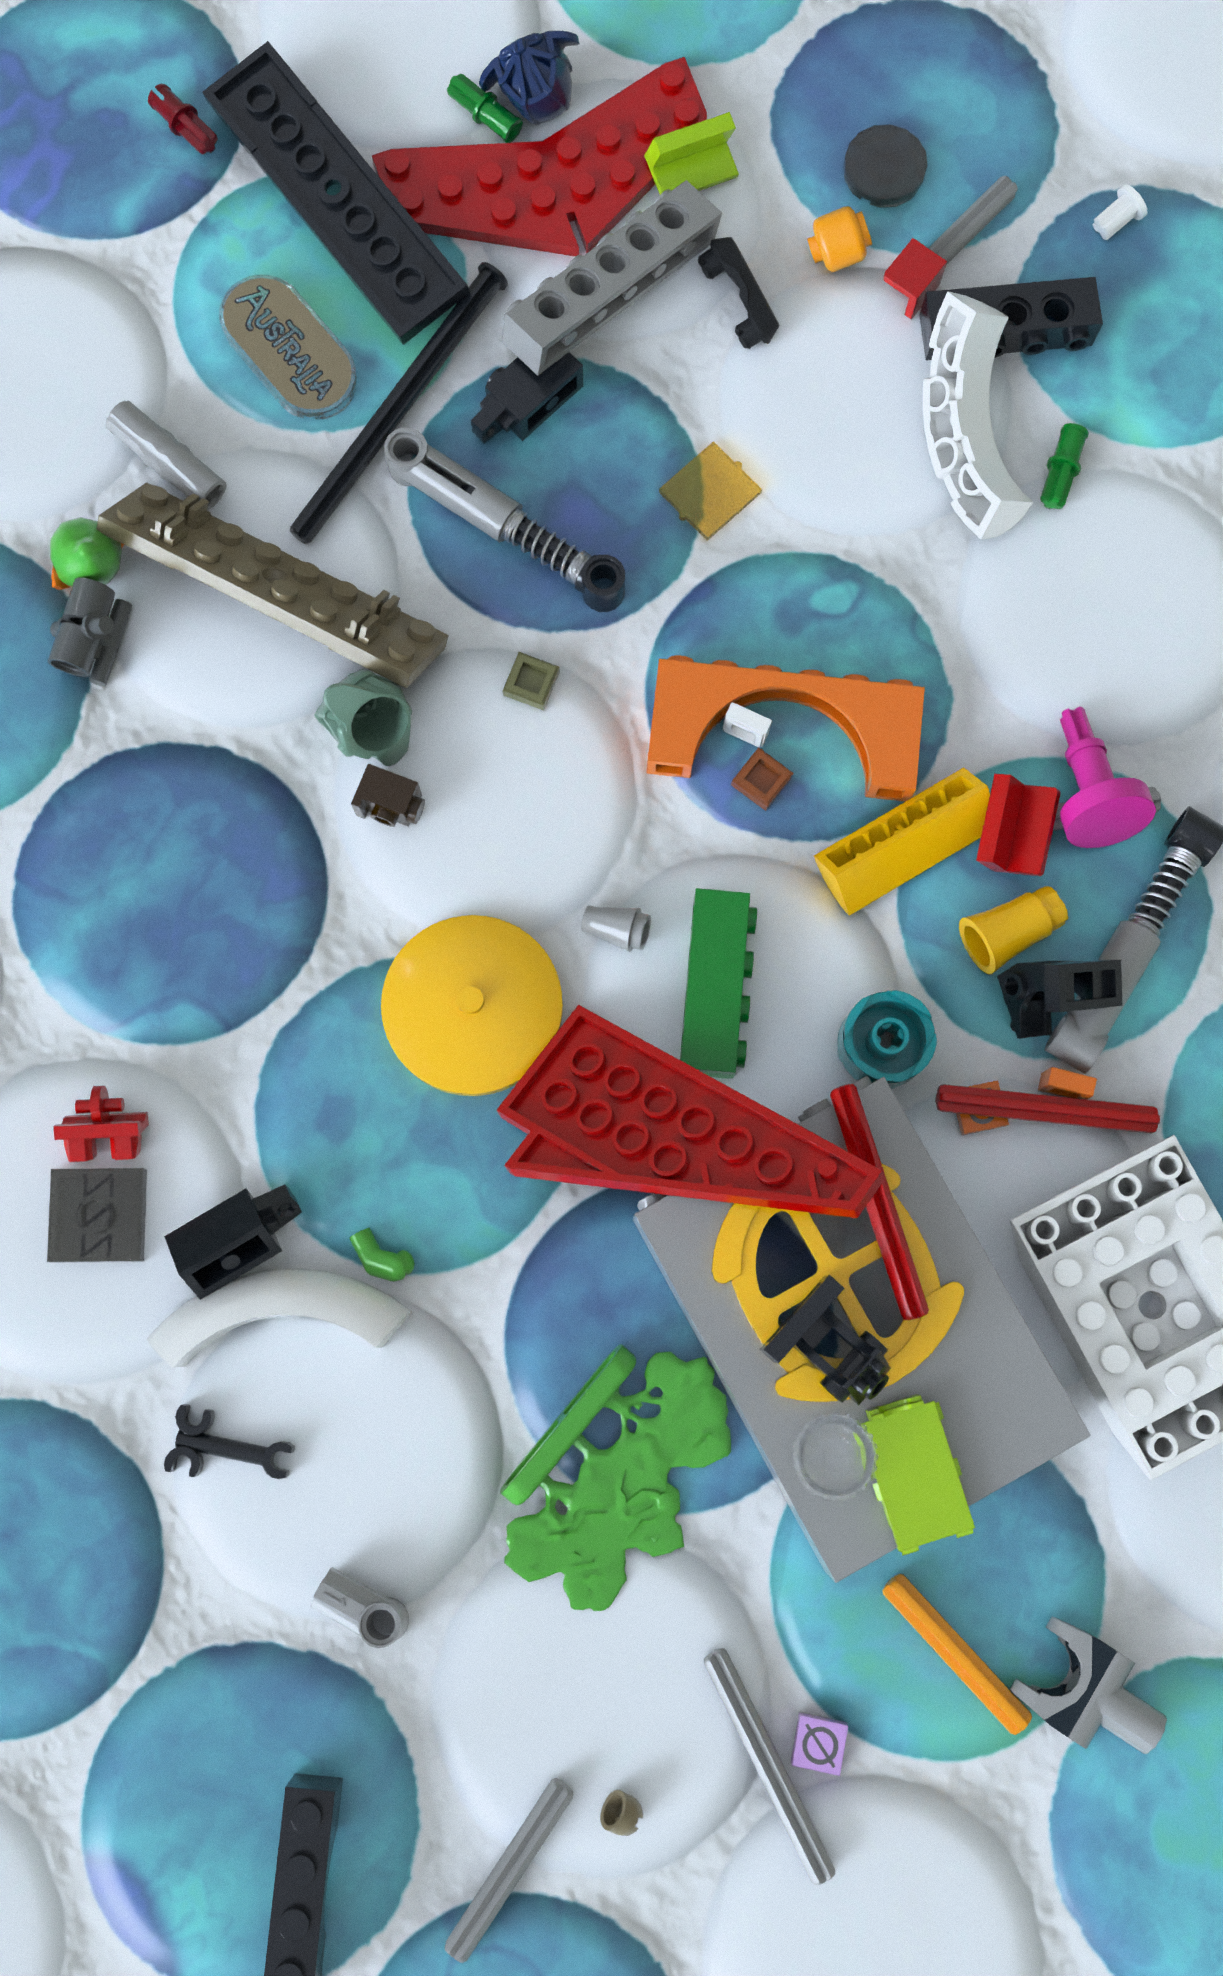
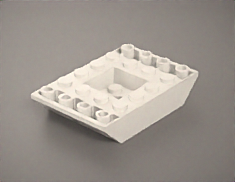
M1172 1135L1009 1220L1021 1264L1110 1429L1150 1480L1223 1442V1220L1175 1135ZM1146 1292L1154 1293L1161 1302L1160 1313L1153 1319L1146 1318L1139 1309L1140 1297Z

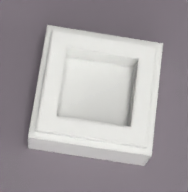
M731 702L725 715L722 730L760 748L763 747L772 720Z

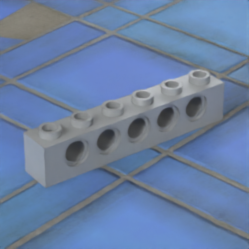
M687 180L672 191L670 189L665 190L652 206L643 212H635L625 226L614 234L609 232L604 235L596 247L584 256L580 254L574 257L567 268L554 278L548 277L543 280L536 291L523 301L519 299L513 302L504 314L501 342L536 375L541 374L707 248L711 240L716 237L722 212Z

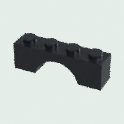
M295 1773L285 1787L264 1976H322L326 1939L324 1929L325 1899L331 1855L338 1828L343 1778Z

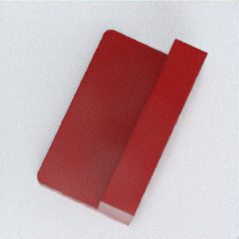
M994 774L976 861L994 872L1042 876L1045 871L1061 792L1055 787L1024 785L1012 775Z

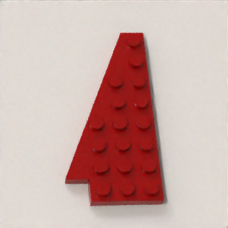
M580 1005L575 1008L496 1110L503 1120L528 1134L504 1165L509 1173L515 1177L858 1218L885 1180L883 1171Z

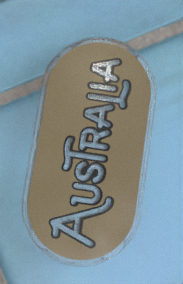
M267 274L243 278L230 287L224 295L219 309L220 325L225 338L281 406L294 416L304 418V416L315 417V420L327 419L342 412L350 404L356 391L357 374L354 360L346 347L298 291L284 279Z

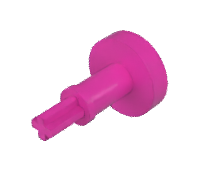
M1079 706L1075 710L1069 708L1062 712L1063 718L1059 720L1069 745L1065 752V758L1073 770L1080 790L1064 804L1060 811V820L1067 840L1074 846L1081 848H1100L1133 837L1150 824L1156 813V807L1148 786L1143 781L1135 778H1114L1106 756L1107 749L1104 741L1094 737L1085 709Z

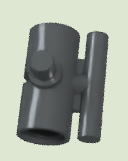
M75 578L63 616L58 621L53 622L50 627L51 634L55 637L48 663L65 673L87 677L90 674L94 659H96L89 681L105 687L132 604L122 599H115L109 617L115 598L113 589L92 579Z

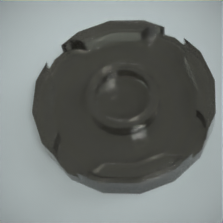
M891 124L874 125L859 132L849 143L843 163L844 179L852 194L860 200L862 196L866 200L871 201L870 205L880 208L896 207L911 200L922 185L928 167L926 151L919 139L908 130Z

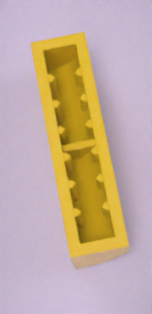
M963 767L814 855L825 883L843 910L849 916L981 838L990 797L988 786Z

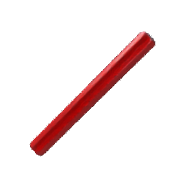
M854 1084L837 1087L831 1091L830 1097L848 1152L882 1170L885 1180L866 1208L901 1316L904 1320L908 1321L923 1317L928 1314L929 1308L857 1087Z
M946 1084L938 1087L935 1097L937 1110L949 1113L1151 1134L1157 1131L1158 1124L1160 1123V1115H1158L1157 1108L1145 1105Z

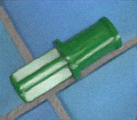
M458 74L451 78L447 88L448 95L472 114L474 122L477 124L484 123L504 139L503 141L506 143H511L517 138L523 126L522 119L516 117L497 101V96L492 91L484 92L464 74Z
M1076 423L1064 424L1060 431L1061 434L1054 456L1050 457L1047 461L1046 466L1049 472L1040 500L1044 503V507L1048 509H1062L1065 506L1073 478L1079 475L1081 471L1079 460L1089 435L1088 430L1082 425Z

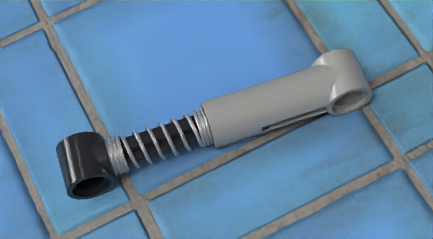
M401 427L388 435L384 443V452L391 477L398 484L415 487L498 542L505 540L508 543L511 542L513 546L520 545L523 553L530 551L533 559L541 558L542 565L550 564L552 571L559 570L562 578L575 585V589L582 593L585 603L591 609L598 612H609L616 609L622 603L625 596V569L617 558L610 555L591 556L588 552L585 553V550L578 552L575 550V544L571 547L566 544V538L562 540L556 538V532L552 534L547 532L546 525L539 527L536 525V519L532 521L527 519V513L522 511V504L427 444L425 437L418 430L411 427ZM407 453L417 455L410 461L399 460L402 455ZM607 578L614 585L607 589H600L593 583L598 579Z
M1190 806L1183 811L1164 842L1168 850L1163 857L1164 862L1158 866L1160 872L1153 874L1154 882L1147 884L1148 892L1141 895L1142 902L1135 905L1136 913L1130 914L1128 920L1120 921L1098 959L1121 960L1122 1006L1067 1012L1048 1039L1045 1051L1083 1074H1086L1091 1069L1108 1041L1109 1031L1160 946L1159 936L1161 933L1159 929L1165 928L1163 920L1171 917L1169 913L1170 908L1177 907L1174 902L1176 898H1182L1181 889L1188 887L1187 879L1194 877L1200 866L1205 867L1223 843V825Z

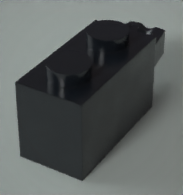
M568 352L539 375H536L518 357L506 368H498L489 377L485 386L486 397L480 402L482 409L471 420L472 432L484 444L502 429L506 432L512 430L523 441L583 387V364Z
M285 1184L256 1198L245 1188L164 1237L179 1276L201 1300L282 1252L275 1232L302 1213L295 1196Z

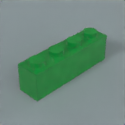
M696 888L693 901L680 1060L710 1077L733 1079L736 1074V1067L744 1068L746 1060L747 1041L739 1040L740 1022L748 1023L750 996L742 995L743 978L752 977L754 951H746L747 934H755L757 907H749L750 893Z

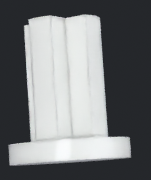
M1125 184L1117 191L1118 199L1094 219L1092 225L1095 231L1100 232L1104 240L1112 237L1131 219L1142 220L1148 213L1143 198L1130 185Z

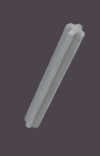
M724 1648L715 1650L704 1658V1665L811 1882L814 1885L823 1884L834 1877L835 1868L727 1650Z

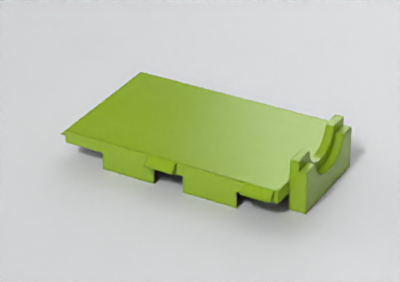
M915 1394L865 1410L869 1421L859 1423V1427H856L855 1431L859 1444H865L864 1448L877 1482L872 1484L877 1501L882 1502L898 1551L902 1552V1555H907L919 1551V1546L955 1534L957 1538L973 1534L975 1525L959 1476L962 1475L957 1457H952L941 1423L944 1416L940 1403H935V1401L924 1403L921 1395Z

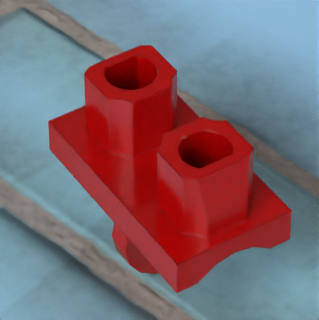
M93 1086L90 1099L76 1100L75 1102L77 1114L91 1113V1115L63 1117L62 1124H55L53 1126L54 1140H64V1147L69 1162L93 1160L97 1156L96 1138H110L112 1159H135L140 1154L141 1133L149 1126L148 1112L109 1114V1112L124 1111V1099L109 1098L105 1086Z

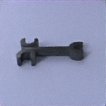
M182 1404L177 1409L175 1419L179 1431L175 1441L176 1448L171 1450L165 1457L164 1469L166 1472L175 1471L178 1458L181 1455H185L191 1461L189 1477H197L203 1469L204 1462L201 1453L263 1466L266 1474L275 1479L289 1476V1470L280 1469L275 1466L274 1456L278 1451L293 1453L295 1446L290 1442L281 1441L265 1447L204 1434L214 1423V1410L205 1409L201 1423L194 1426L188 1420L190 1405Z

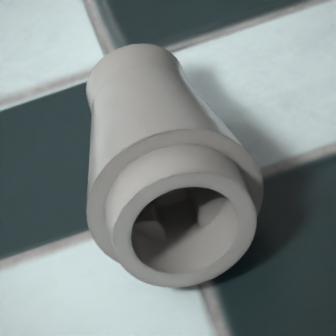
M588 905L583 915L581 929L583 932L591 933L629 952L633 948L643 950L650 931L651 916L642 913L641 908H610Z

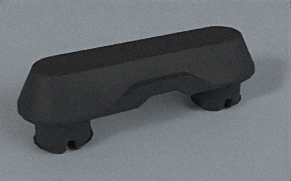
M732 237L712 239L710 243L711 248L702 255H699L698 263L707 278L713 279L725 271L740 289L739 297L748 312V318L736 325L735 333L739 337V341L747 349L761 341L769 344L780 325Z

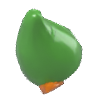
M80 517L62 522L50 540V559L53 564L51 575L52 588L57 590L70 588L75 578H88L105 585L109 584L120 569L124 544L97 530L98 521Z

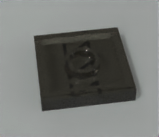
M51 1169L47 1262H144L147 1169Z

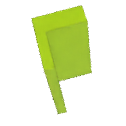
M730 112L653 139L644 156L660 195L667 189L672 191L685 180L698 191L738 177L739 172L727 144V141L736 129Z

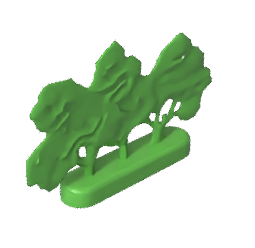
M619 1344L606 1357L511 1473L500 1490V1494L514 1505L523 1504L538 1486L542 1487L546 1493V1507L539 1513L515 1518L506 1526V1543L510 1551L505 1556L504 1563L528 1582L561 1572L564 1574L563 1588L569 1598L571 1608L574 1610L591 1608L593 1611H603L612 1605L623 1584L627 1581L624 1569L626 1549L636 1547L655 1557L684 1547L682 1528L675 1520V1516L680 1511V1493L678 1489L667 1482V1475L672 1467L704 1468L727 1457L731 1453L730 1429L726 1424L728 1415L726 1395L713 1385L715 1371L708 1364L705 1356L685 1362L677 1358L672 1352L655 1353L648 1360L644 1374L647 1382L646 1389L629 1396H621L619 1387L634 1369L636 1356L625 1346ZM654 1387H659L663 1391L662 1397H652L649 1392ZM641 1402L659 1405L661 1410L660 1414L656 1417L641 1418L631 1412V1407L634 1406L639 1410L643 1406ZM603 1407H607L620 1414L622 1422L621 1435L610 1448L597 1449L582 1435V1432ZM628 1419L637 1423L635 1433L629 1431L627 1426ZM574 1445L584 1454V1462L580 1466L578 1480L573 1485L553 1481L548 1474L569 1448ZM558 1499L568 1508L565 1515H561L556 1511L555 1505Z

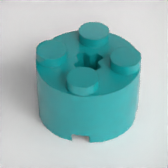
M893 990L871 994L862 998L844 1019L838 1033V1057L847 1072L857 1081L868 1076L873 1083L885 1077L891 1089L899 1087L919 1074L929 1064L935 1053L937 1036L932 1016L920 1000L908 993ZM885 1032L893 1035L891 1038L892 1045L887 1049L880 1045L881 1038L879 1037Z

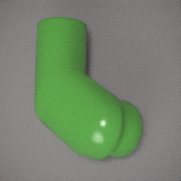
M370 1227L359 1231L349 1238L364 1269L371 1276L395 1282L403 1280L405 1275L411 1274L414 1270L415 1262L409 1252L401 1250L396 1254L381 1250Z

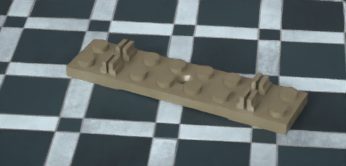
M145 483L98 515L97 530L102 534L171 569L175 568L328 646V649L404 688H407L445 650L449 635L434 628L433 625L426 621L418 620L402 612L401 608L397 607L400 600L399 597L393 595L388 600L390 593L383 590L374 598L357 589L355 585L341 581L319 570L314 564L303 562L281 551L278 546L264 542L244 532L239 526L226 523L210 515L211 512L207 511L209 501L204 498L199 501V496L194 493L181 500L169 494L162 487Z

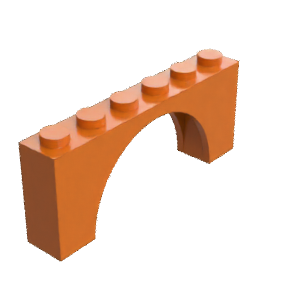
M681 655L670 656L668 659H659L647 774L690 778L695 756L702 742L710 731L725 718L731 702L746 707L766 701H788L799 703L821 712L845 732L853 743L862 763L865 777V797L905 802L911 799L916 791L925 687L913 686L911 681L904 679H892L887 681V683L869 681L868 677L858 674L836 678L827 677L825 673L818 670H803L799 673L782 672L779 667L773 665H760L755 669L743 668L727 660H717L712 662V664L697 663L692 658Z

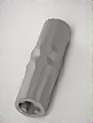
M129 400L120 402L111 410L106 419V429L134 451L145 465L154 469L162 479L173 484L187 497L194 493L199 496V501L203 498L209 501L207 510L219 502L225 493L226 482L195 457L186 445L178 442L172 433L157 425Z

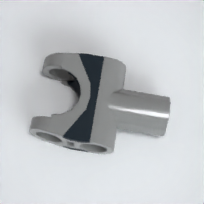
M1052 1616L1046 1628L1059 1636L1058 1640L1066 1647L1069 1654L1070 1668L1066 1678L1052 1688H1040L1033 1684L1028 1686L1016 1678L1009 1690L1051 1727L1087 1749L1101 1725L1141 1753L1148 1754L1160 1741L1165 1731L1167 1718L1163 1713L1122 1687L1135 1663L1090 1633Z

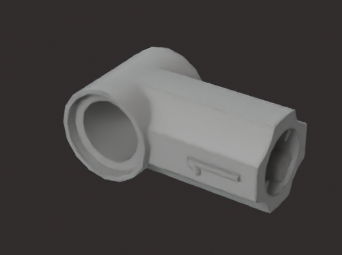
M333 1567L329 1569L321 1581L310 1605L311 1608L357 1633L366 1644L375 1648H385L397 1641L407 1631L409 1624V1613L405 1605L399 1600L391 1597L386 1598ZM377 1610L388 1611L393 1616L395 1627L391 1635L380 1634L375 1629L373 1617Z

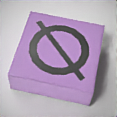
M799 1712L791 1756L792 1766L840 1776L848 1731L847 1722Z

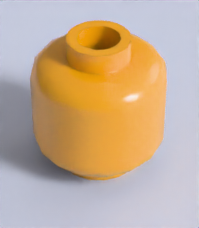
M849 206L841 207L816 218L813 222L814 236L807 238L815 264L823 261L825 267L831 272L839 271L863 261L867 256L866 247L872 245L862 211L855 214L854 210Z

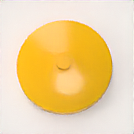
M478 915L458 916L439 921L410 939L397 954L388 970L381 998V1015L384 1030L399 1060L414 1076L424 1083L443 1092L462 1096L489 1095L515 1086L560 1029L563 1013L560 981L551 959L540 944L528 933L509 922Z

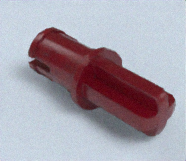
M166 84L156 85V90L164 96V100H161L151 90L148 96L149 106L169 123L172 133L176 136L184 137L200 154L212 153L216 149L217 135L198 117L196 108L191 104L182 102Z

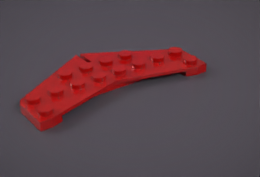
M682 57L664 63L543 141L390 149L372 155V160L378 177L427 234L577 256L579 255V246L569 222H575L586 253L591 251L600 239L609 233L655 185L644 156L653 139L707 120V112L686 59Z

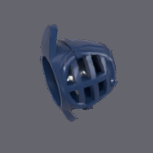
M563 30L547 31L541 34L532 33L519 38L500 51L499 56L495 57L481 74L479 85L486 92L498 82L502 93L508 97L510 103L532 124L539 125L542 122L552 120L561 115L564 110L567 111L571 106L569 103L572 93L570 74L572 72V65L568 56L564 53V48L567 46H578L580 44L577 34Z

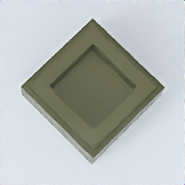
M518 652L503 688V696L544 711L560 673V667Z

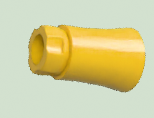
M1045 886L1033 893L1026 892L1009 902L987 911L962 918L959 921V932L964 947L973 962L984 973L991 975L1027 948L1051 936L1052 931L1063 926L1065 921L1068 920V912L1057 892L1052 887Z

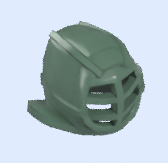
M360 669L349 674L339 683L330 685L325 690L324 701L314 716L338 742L337 748L346 757L353 755L363 759L373 757L385 766L395 765L402 759L409 748L411 715L413 711L397 683L374 674L369 670Z

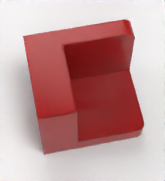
M914 238L910 240L888 267L883 277L886 283L909 298L904 315L911 320L921 309L926 292L935 291L940 285L947 264L945 259Z

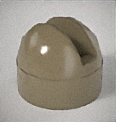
M615 1790L609 1794L602 1806L600 1814L601 1825L605 1830L616 1835L629 1836L639 1829L636 1827L638 1818L643 1819L642 1806L632 1795L621 1790Z

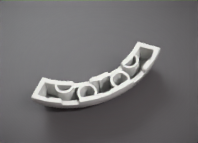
M947 292L939 310L929 343L930 348H934L930 378H925L923 381L925 435L935 474L938 478L944 480L954 500L951 502V506L966 526L980 539H990L1010 530L1024 517L1033 503L1016 485L1006 470L995 443L990 418L989 398L992 366L1001 334L1009 317L981 301L965 295Z
M275 1269L238 1277L201 1300L197 1296L168 1316L148 1336L147 1341L172 1368L185 1367L211 1342L236 1327L266 1318L304 1316L343 1327L364 1339L374 1348H383L412 1311L381 1290L347 1276L310 1269Z

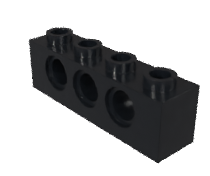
M1096 277L928 291L925 294L919 313L926 361L932 360L934 348H930L929 343L939 310L947 292L965 295L981 301L1008 316V320L1016 324V326L1006 323L994 358L1005 353L1023 352L1027 355H1035L1045 350L1065 348L1068 351H1078L1093 345L1103 325ZM1047 316L1053 317L1057 319L1059 322L1051 321L1047 318Z

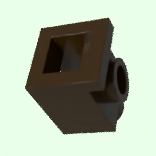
M368 764L353 797L351 806L356 816L365 819L369 811L371 812L370 817L381 824L395 827L398 822L409 827L410 823H418L424 809L425 799L421 798L422 793L418 782Z

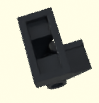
M1121 960L1016 963L997 976L1012 1020L1010 1027L1019 1039L1052 1035L1051 1012H1069L1122 1006ZM1074 992H1075L1081 999H1075V997H1074Z
M826 1275L759 1350L771 1361L779 1364L794 1347L825 1376L820 1384L841 1403L849 1397L859 1406L866 1397L869 1400L876 1397L887 1384L889 1376L886 1374L891 1367L884 1355L888 1350L866 1330L858 1337L830 1310V1304L845 1288L831 1275ZM831 1329L853 1348L836 1368H833L814 1350Z

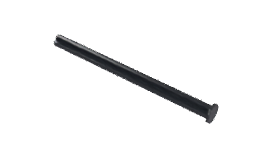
M482 262L478 266L479 274L469 286L470 293L455 305L290 526L291 534L304 544L312 542L384 445L388 435L395 430L498 290H505L508 286L507 279L495 266L487 262Z

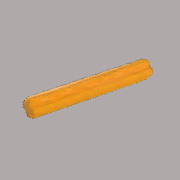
M899 1573L891 1578L882 1590L883 1595L1010 1734L1017 1735L1026 1729L1032 1719L1031 1712L904 1574Z

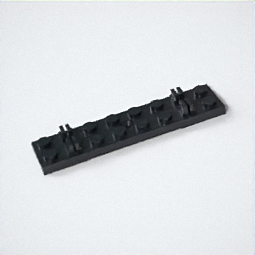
M269 41L202 92L208 104L403 345L470 293L466 282L351 144ZM335 184L341 185V190L338 194H327V189Z

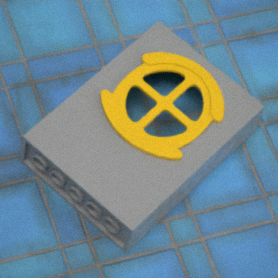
M866 1076L853 1084L857 1087L929 1308L928 1314L923 1317L909 1321L903 1319L898 1329L889 1337L883 1338L876 1333L849 1284L851 1274L882 1257L877 1240L847 1257L839 1259L834 1257L809 1212L671 1195L666 1196L654 1193L638 1202L639 1212L635 1213L633 1217L637 1229L822 1568L835 1583L897 1548L882 1502L877 1501L872 1484L877 1482L864 1448L865 1444H859L855 1428L859 1427V1423L869 1421L865 1410L915 1394L921 1395L924 1403L930 1401L939 1402L944 1416L941 1423L952 1457H957L962 1475L959 1476L968 1507L1091 1436L885 1077L872 1083L869 1077ZM827 1098L804 1110L803 1114L798 1117L800 1121L798 1125L848 1152L834 1106L830 1104ZM783 1211L791 1216L817 1263V1271L813 1276L773 1298H766L761 1294L757 1281V1247L760 1236L769 1219L777 1212ZM826 1275H831L845 1288L838 1295L837 1300L857 1336L860 1337L866 1330L888 1350L884 1355L891 1367L886 1374L889 1376L887 1384L876 1397L871 1400L866 1397L859 1406L849 1397L843 1403L833 1397L820 1384L825 1376L794 1347L779 1364L771 1361L759 1350L779 1328L778 1318L780 1314L802 1302ZM820 1355L833 1368H836L844 1359Z

